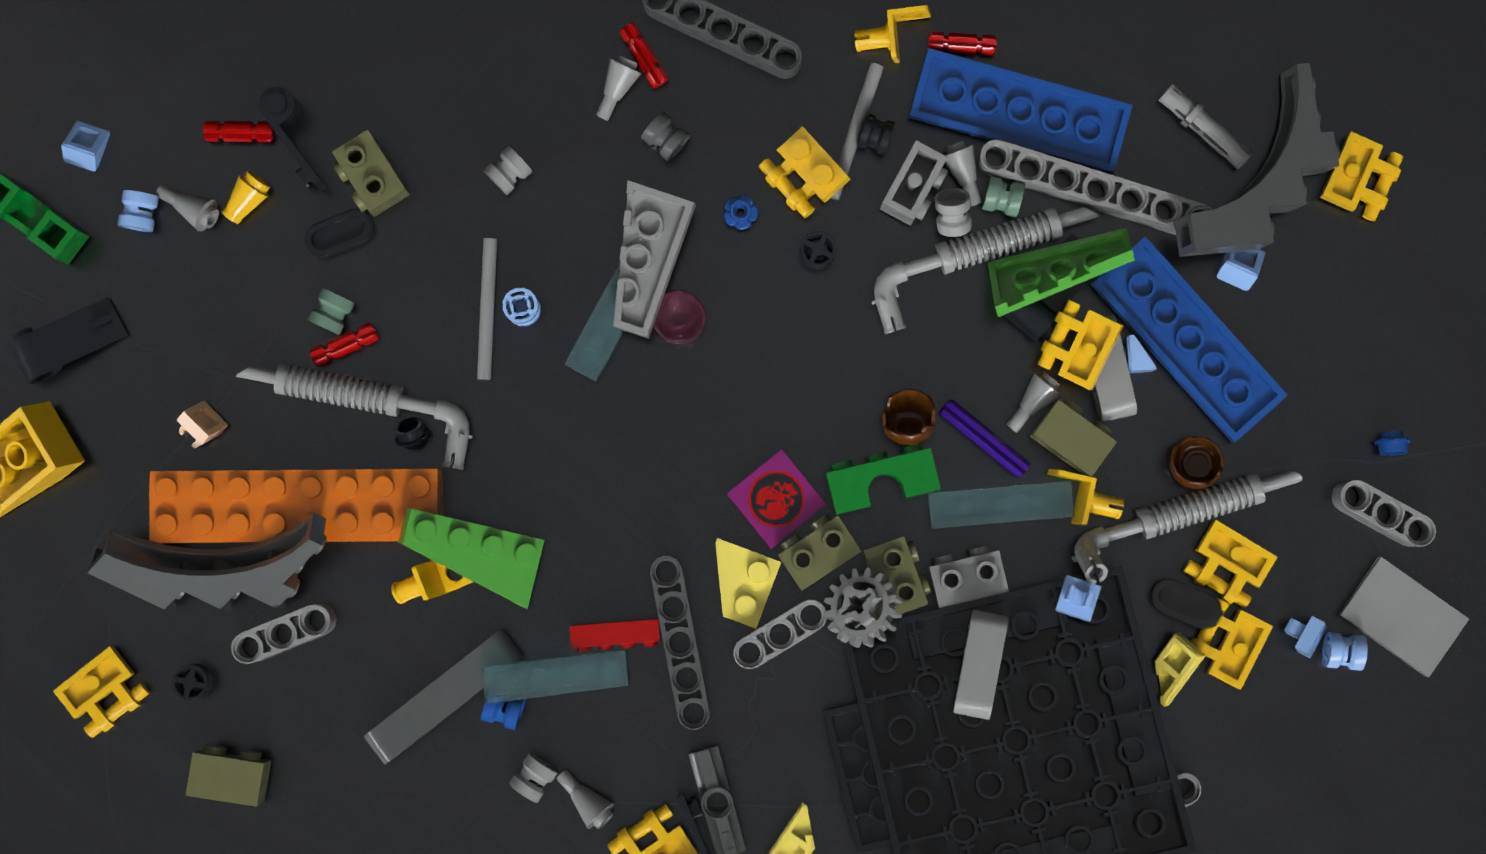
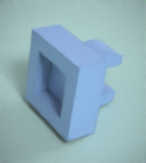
M1066 575L1055 611L1090 622L1102 586Z
M1311 616L1307 625L1290 618L1284 631H1286V634L1298 639L1295 646L1297 652L1311 658L1327 626L1325 622L1314 616Z

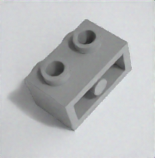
M916 140L883 200L880 210L910 226L915 217L922 221L931 204V201L926 199L932 187L939 189L948 173V170L942 168L948 157Z
M989 545L969 549V557L957 560L954 553L933 558L935 565L928 566L927 571L936 608H944L1009 592L1000 551L990 552Z

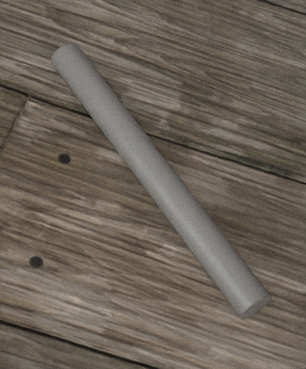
M870 63L837 161V165L847 175L884 69L883 66L876 63ZM843 187L831 198L839 200Z
M483 238L477 363L478 380H491L497 239Z

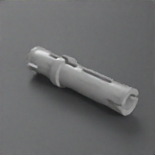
M1174 83L1158 99L1160 103L1169 108L1182 120L1180 122L1181 125L1185 128L1189 126L1219 154L1224 156L1237 170L1253 154L1251 150L1239 142L1229 131L1204 111V105L1200 102L1196 104Z

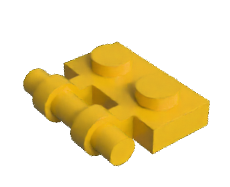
M803 126L777 149L778 153L785 159L781 165L776 166L770 158L765 159L759 165L761 171L766 175L765 180L772 188L777 187L787 198L786 204L792 210H797L804 218L809 217L815 210L808 202L815 193L825 203L851 180ZM794 171L806 182L799 189L787 178Z
M1351 131L1347 134L1340 149L1339 166L1331 170L1319 198L1351 212L1356 209L1359 200L1363 201L1367 206L1362 217L1369 221H1376L1380 210H1384L1389 199L1386 196L1392 182H1396L1401 173L1399 166L1403 156L1396 152H1390L1386 162L1380 160L1378 157L1383 145ZM1372 172L1377 173L1379 176L1374 190L1366 188Z
M1068 299L1063 312L1059 311L1054 320L1057 324L1049 341L1045 340L1040 349L1043 353L1037 364L1050 370L1057 358L1063 361L1058 373L1059 376L1088 390H1093L1124 325L1092 310L1088 311L1082 322L1075 318L1081 305ZM1072 329L1078 333L1068 351L1061 346L1069 330Z
M1213 520L1195 550L1207 557L1205 563L1200 566L1194 561L1189 560L1183 572L1193 577V582L1202 588L1206 585L1221 594V599L1229 604L1234 602L1245 609L1252 597L1241 591L1243 586L1248 582L1256 588H1260L1277 556L1221 522ZM1218 565L1235 574L1229 583L1213 574Z
M1217 598L1223 610L1220 622L1211 629H1201L1197 638H1192L1191 643L1212 660L1206 673L1241 690L1273 626L1238 609L1233 621L1224 617L1229 603ZM1219 627L1227 632L1217 650L1209 644Z
M109 646L53 690L74 719H78L88 712L93 720L84 727V730L91 738H94L101 731L107 732L115 726V720L128 710L130 712L134 711L141 705L140 701L150 693L142 682L132 690L128 689L124 682L135 673L114 646ZM113 692L119 700L104 710L99 702Z
M664 804L655 811L653 809L643 814L644 819L629 829L624 827L617 832L615 839L607 843V847L612 854H618L624 849L629 854H700L680 824L669 832L664 827L663 822L674 816L667 804ZM650 831H653L658 839L641 850L636 841Z

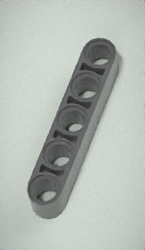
M642 0L646 14L652 19L772 75L787 79L795 76L800 70L802 54L796 43L705 0H667L666 4L661 7H654L649 3V0ZM687 8L696 9L700 14L698 19L693 22L684 21L680 16ZM718 23H726L732 30L729 35L719 37L713 33L712 29ZM749 38H758L763 42L764 46L757 52H751L745 48L744 43ZM787 52L792 54L796 61L789 67H783L777 63L776 57L781 53Z
M661 556L652 563L650 576L677 717L685 728L697 730L708 722L710 706L684 571L677 558ZM664 561L672 562L677 569L676 577L670 582L660 580L657 575V568ZM675 596L683 602L684 610L680 616L671 617L665 613L664 602L667 598ZM676 632L686 633L690 638L689 649L684 652L675 651L670 644L671 636ZM684 667L692 668L697 674V682L691 687H684L677 680L678 671ZM690 703H697L703 707L704 717L698 722H690L684 716V708Z
M503 629L499 630L370 730L363 738L383 764H388L514 666L524 656Z

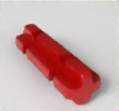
M632 22L624 26L620 30V36L626 45H630L628 47L629 51L642 72L647 73L646 79L651 87L655 89L668 81V76L663 67L658 66L659 61L646 39L641 38L642 33L636 23Z
M930 32L927 48L941 52L947 50V53L975 55L976 52H980V55L993 56L997 49V38L994 35H982L979 38L977 34L949 33L946 36L944 32Z
M206 121L203 124L204 140L209 142H219L221 138H223L224 142H252L253 139H256L257 142H271L274 136V130L267 121H258V124H254L253 121H224V124H221L220 121Z
M366 323L358 327L356 332L351 330L327 341L325 346L320 344L311 348L309 351L310 357L317 367H321L330 363L331 358H341L360 349L362 344L367 346L378 340L376 329L371 323Z

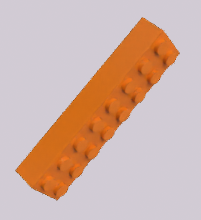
M443 470L150 471L149 541L156 543H258L275 538L295 528L313 513L326 518L324 535L327 537L326 542L399 541L407 507L443 516Z

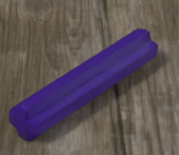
M950 399L940 410L941 416L1013 475L1021 477L1029 469L1030 462L956 401Z

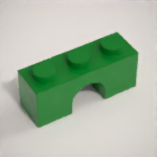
M0 172V218L27 235V239L53 258L69 264L90 236L7 175Z
M921 443L900 448L902 455L890 458L887 457L886 452L866 456L867 463L853 466L852 460L832 464V472H827L825 476L835 515L871 507L868 494L869 485L875 477L880 475H888L895 478L901 486L904 499L941 490L931 448L922 450Z

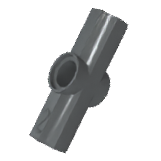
M709 746L688 753L701 799V808L705 814L715 854H739L747 851L719 746ZM716 792L724 794L728 800L727 806L721 811L712 810L707 803V799L711 794Z

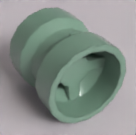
M990 175L982 203V210L990 212L1000 210L1006 216L1016 218L1022 203L1025 184L1016 181L1007 184L1003 182L1001 177Z
M322 288L318 296V306L321 308L320 310H312L307 320L340 335L344 327L343 319L346 314L351 313L355 303Z

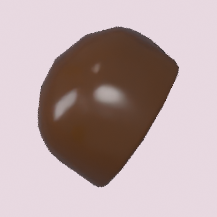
M903 389L888 397L887 406L884 412H882V427L889 439L900 445H917L930 437L935 427L936 407L931 397L926 393L916 389Z
M1188 436L1173 446L1169 467L1174 479L1182 486L1193 490L1204 489L1214 484L1221 477L1224 471L1225 458L1220 447L1208 437Z

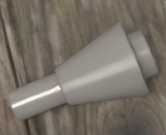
M620 55L616 61L609 59L603 93L605 95L596 116L609 121L617 101L621 100L642 74L636 71L637 63Z
M962 140L944 147L946 151L945 156L948 157L945 165L959 185L963 187V190L969 192L971 207L982 203L983 200L976 184L977 176L973 144L966 146L965 141Z
M161 184L156 190V196L173 205L197 231H204L216 223L219 216L216 200L179 193L164 184Z
M1046 372L1041 376L1034 373L1020 402V408L1006 425L1017 433L1031 415H1036L1062 395L1057 391L1061 384Z
M567 769L559 774L556 780L571 795V799L587 829L593 826L600 829L612 818L613 813L610 811L614 805L612 802L585 785H581Z

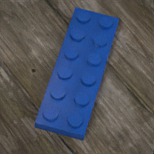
M928 48L909 118L989 141L1002 140L1112 175L1115 172L1133 105Z
M1145 236L1132 247L1134 261L1103 273L1090 285L1232 443H1235L1288 395Z

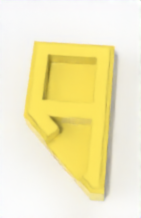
M1180 632L1173 634L1154 660L1156 675H1159L1160 704L1164 707L1170 705L1206 656Z
M804 802L800 804L767 854H812L815 846L807 804Z

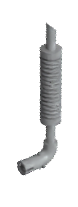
M1052 207L1043 210L1042 213L1040 211L1036 212V216L1030 214L1029 218L1027 216H1023L1022 220L1017 218L1016 223L1014 220H1011L1009 225L1007 222H1004L1002 227L1000 224L996 225V229L992 226L989 227V231L985 228L982 229V233L976 231L975 235L969 233V237L963 235L962 240L960 237H957L955 242L953 239H950L948 241L949 244L946 241L935 244V254L907 263L898 261L887 266L876 279L874 286L875 300L872 301V305L876 304L884 334L895 331L891 317L893 318L896 331L907 328L896 298L899 297L896 286L908 281L907 277L941 267L945 275L955 272V268L961 270L962 265L964 268H967L969 266L968 263L974 266L975 261L978 264L982 263V259L984 262H987L989 257L991 260L995 259V255L999 258L1002 257V253L1006 256L1009 255V251L1015 253L1016 249L1017 251H1021L1023 247L1028 249L1029 244L1031 247H1034L1036 242L1038 245H1041L1043 241L1047 243L1050 239L1052 241L1063 238L1062 228L1100 217V215L1084 207L1058 215L1055 208Z
M282 362L277 370L250 366L235 376L274 384L275 394L285 396L288 394L290 397L295 395L296 398H301L302 396L303 399L307 400L309 398L311 401L316 399L317 402L323 400V403L326 404L330 401L331 405H335L337 402L338 406H342L344 403V407L349 408L351 405L352 409H356L358 406V410H363L365 407V411L369 412L372 409L373 413H377L379 410V414H384L386 411V415L398 417L401 409L434 415V419L446 422L444 434H448L441 466L448 468L453 466V469L464 470L468 440L472 439L473 435H469V421L465 412L457 404L446 399L438 398L437 401L406 396L404 395V387L401 385L392 384L390 387L389 383L385 382L383 385V382L378 381L376 384L375 380H371L369 383L368 379H363L362 381V378L357 377L355 380L354 376H350L348 379V375H342L341 377L339 373L334 375L333 372H329L327 374V371L324 370L320 372L319 369H307L303 366H293L292 364Z
M1286 471L1260 479L1257 473L1253 472L1243 477H1237V480L1231 479L1230 482L1225 481L1223 484L1218 483L1216 486L1206 487L1203 491L1199 489L1196 490V493L1193 491L1189 495L1183 494V498L1177 496L1176 500L1171 498L1169 502L1164 500L1162 503L1158 502L1156 505H1149V508L1145 506L1136 509V519L1105 529L1103 526L1085 532L1078 539L1074 547L1075 556H1072V560L1079 563L1089 583H1097L1093 574H1096L1099 581L1102 582L1107 577L1108 570L1099 557V549L1109 546V542L1139 532L1147 540L1156 537L1157 534L1169 533L1170 529L1175 531L1177 527L1182 529L1184 525L1188 527L1191 523L1194 525L1197 522H1204V519L1210 520L1211 517L1216 518L1218 515L1223 516L1225 513L1229 514L1231 511H1238V508L1242 510L1245 509V506L1248 508L1252 504L1258 505L1265 502L1266 492L1301 482L1303 478L1295 471Z

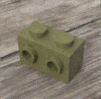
M368 129L332 151L337 160L332 166L343 182L347 180L351 182L356 190L351 196L361 212L368 210L375 217L410 195L377 140Z
M1066 399L1063 403L1057 400L1048 409L1030 434V437L1082 475L1092 477L1117 443V441L1110 437L1113 432L1097 420L1092 424L1081 415L1084 411L1072 401Z
M826 514L810 525L813 530L812 533L802 539L797 533L780 545L783 552L778 554L801 591L862 552L839 516L831 519Z
M902 536L862 551L867 567L875 571L876 575L882 573L889 578L887 583L891 582L897 586L898 589L893 595L900 597L903 603L895 606L896 611L902 614L928 605L926 596L932 595L926 576H918L914 563L920 560L913 541L906 542L905 537Z
M205 745L204 750L201 749L192 753L185 796L255 807L265 803L271 760L261 759L262 753L240 750V755L227 754L226 747L217 745Z

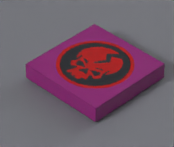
M782 449L727 493L728 497L770 549L775 547L826 505Z

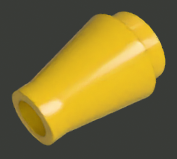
M247 170L243 176H238L227 204L221 213L230 221L240 224L244 217L269 196L267 192L271 186L263 178Z

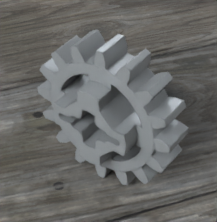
M866 568L864 575L858 569H852V578L850 579L841 574L839 577L842 584L839 587L835 585L829 587L835 593L833 598L824 599V602L831 606V610L823 613L825 618L833 621L828 626V629L835 634L838 633L837 639L844 643L849 641V644L856 648H859L862 642L870 648L873 647L875 637L885 642L886 635L884 631L886 629L895 631L897 628L891 622L893 618L902 617V614L895 610V606L903 603L900 597L893 595L898 589L897 586L891 582L887 583L889 579L882 573L876 575V572L870 568ZM874 586L875 588L872 589L869 587L868 589L863 591L859 587ZM860 625H864L866 627V629L864 630L850 629L851 627L857 628Z

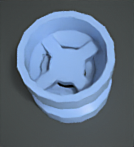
M123 190L121 202L124 204V209L118 216L117 226L136 231L153 232L155 221L152 218V213L157 208L159 197L145 192Z
M515 288L505 295L503 311L505 316L514 324L529 326L539 318L541 305L538 298L530 290Z
M1327 632L1322 648L1324 667L1338 668L1340 665H1344L1350 670L1362 671L1367 660L1368 648L1366 637L1352 634L1348 638L1343 637L1340 633Z

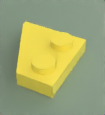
M717 538L715 545L723 617L756 629L781 562Z

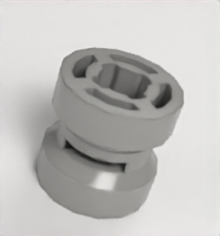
M507 146L501 152L500 158L503 160L502 162H490L483 169L505 195H508L515 189L516 177L525 179L533 172L510 146Z
M950 188L936 194L935 208L939 212L936 224L937 231L941 235L957 237L971 231L972 217L968 213L971 207L969 192L960 188Z
M528 753L523 761V769L520 773L514 774L509 785L527 799L538 803L544 794L543 788L547 783L554 780L558 772L541 758Z

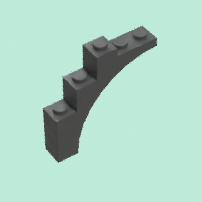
M1310 63L1296 64L1280 74L1282 105L1279 128L1272 150L1259 174L1242 193L1227 204L1216 209L1191 213L1174 221L1180 257L1258 250L1274 243V223L1270 218V213L1290 212L1306 205L1307 185L1303 180V176L1324 174L1339 166L1340 151L1335 142L1334 131L1321 132V114L1317 109L1315 98L1316 82L1311 73Z
M313 513L295 528L275 538L252 545L226 549H192L169 546L137 538L112 527L94 546L87 573L164 610L174 599L179 600L184 593H188L221 609L231 598L236 599L241 592L277 609L287 598L291 599L298 591L300 586V580L297 579L298 573L303 569L306 561L313 554H319L323 549L327 538L324 535L326 518Z

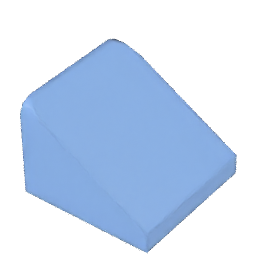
M76 120L61 145L63 160L66 163L95 172L102 159L110 131Z
M1260 249L1227 252L1218 270L1217 278L1244 291H1248L1258 278L1266 252Z
M1128 335L1123 338L1122 343L1129 373H1144L1157 370L1154 362L1135 335Z

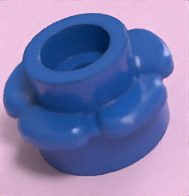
M739 195L737 198L731 197L724 205L726 211L723 216L729 226H735L739 230L749 228L751 222L757 219L758 208L753 205V200L749 196ZM743 209V215H738L737 210Z
M1403 431L1382 432V438L1375 441V445H1378L1379 455L1382 456L1407 454L1408 443H1411L1410 438L1404 437Z

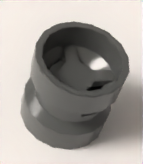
M663 111L648 125L641 139L648 145L660 146L659 154L665 160L670 161L686 144L690 134L684 128L674 129L675 125L672 124V118Z

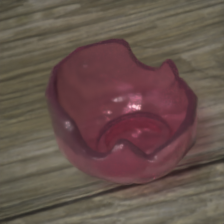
M685 290L667 291L664 294L655 319L654 329L668 342L690 343L703 332L706 322L704 305L691 292Z

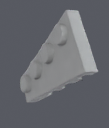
M628 180L626 191L627 203L623 221V243L620 252V274L617 282L613 326L649 339L696 204Z

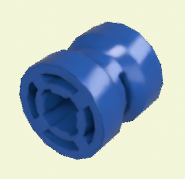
M491 686L483 707L481 720L488 723L501 722L505 728L515 731L523 712L526 696L517 693L508 695L504 693L503 689Z

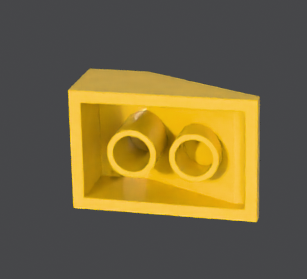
M50 401L19 407L0 423V517L61 481L85 462Z

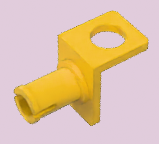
M928 5L887 10L888 23L884 27L855 29L854 37L857 38L855 40L857 52L888 47V50H891V58L894 63H900L897 22L930 18L931 12Z
M1048 469L1047 475L1079 482L1071 524L1086 526L1089 513L1111 517L1116 520L1121 517L1123 510L1110 508L1109 505L1124 507V499L1095 492L1097 478L1059 469Z
M429 561L413 566L411 568L413 576L393 583L391 591L397 603L403 604L421 595L423 600L432 599L471 584L473 581L465 577L458 581L453 580L448 575L447 567L434 561Z

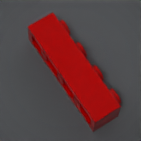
M659 618L569 626L571 649L576 648L577 652H588L590 647L599 646V650H612V645H621V649L634 648V643H643V647L657 646L656 642L661 641Z

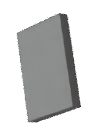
M1377 557L1338 613L1341 618L1425 677H1430L1469 621V618L1382 557Z

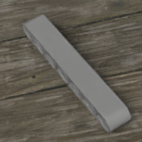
M1002 140L987 142L977 157L978 169L988 177L990 175L1001 177L1004 182L1010 184L1014 181L1024 183L1026 189L1176 235L1174 221L1191 213L1212 210L1206 204ZM989 151L999 152L1003 157V164L997 167L990 165L986 161V153ZM1024 161L1033 163L1036 166L1037 175L1033 177L1023 175L1020 172V163ZM1054 173H1066L1070 178V186L1066 188L1057 186L1053 179ZM1088 183H1099L1104 189V196L1102 198L1092 197L1088 193ZM1122 194H1133L1138 201L1137 208L1129 209L1125 207L1121 200ZM1158 203L1168 205L1171 210L1170 219H1161L1156 214V205Z

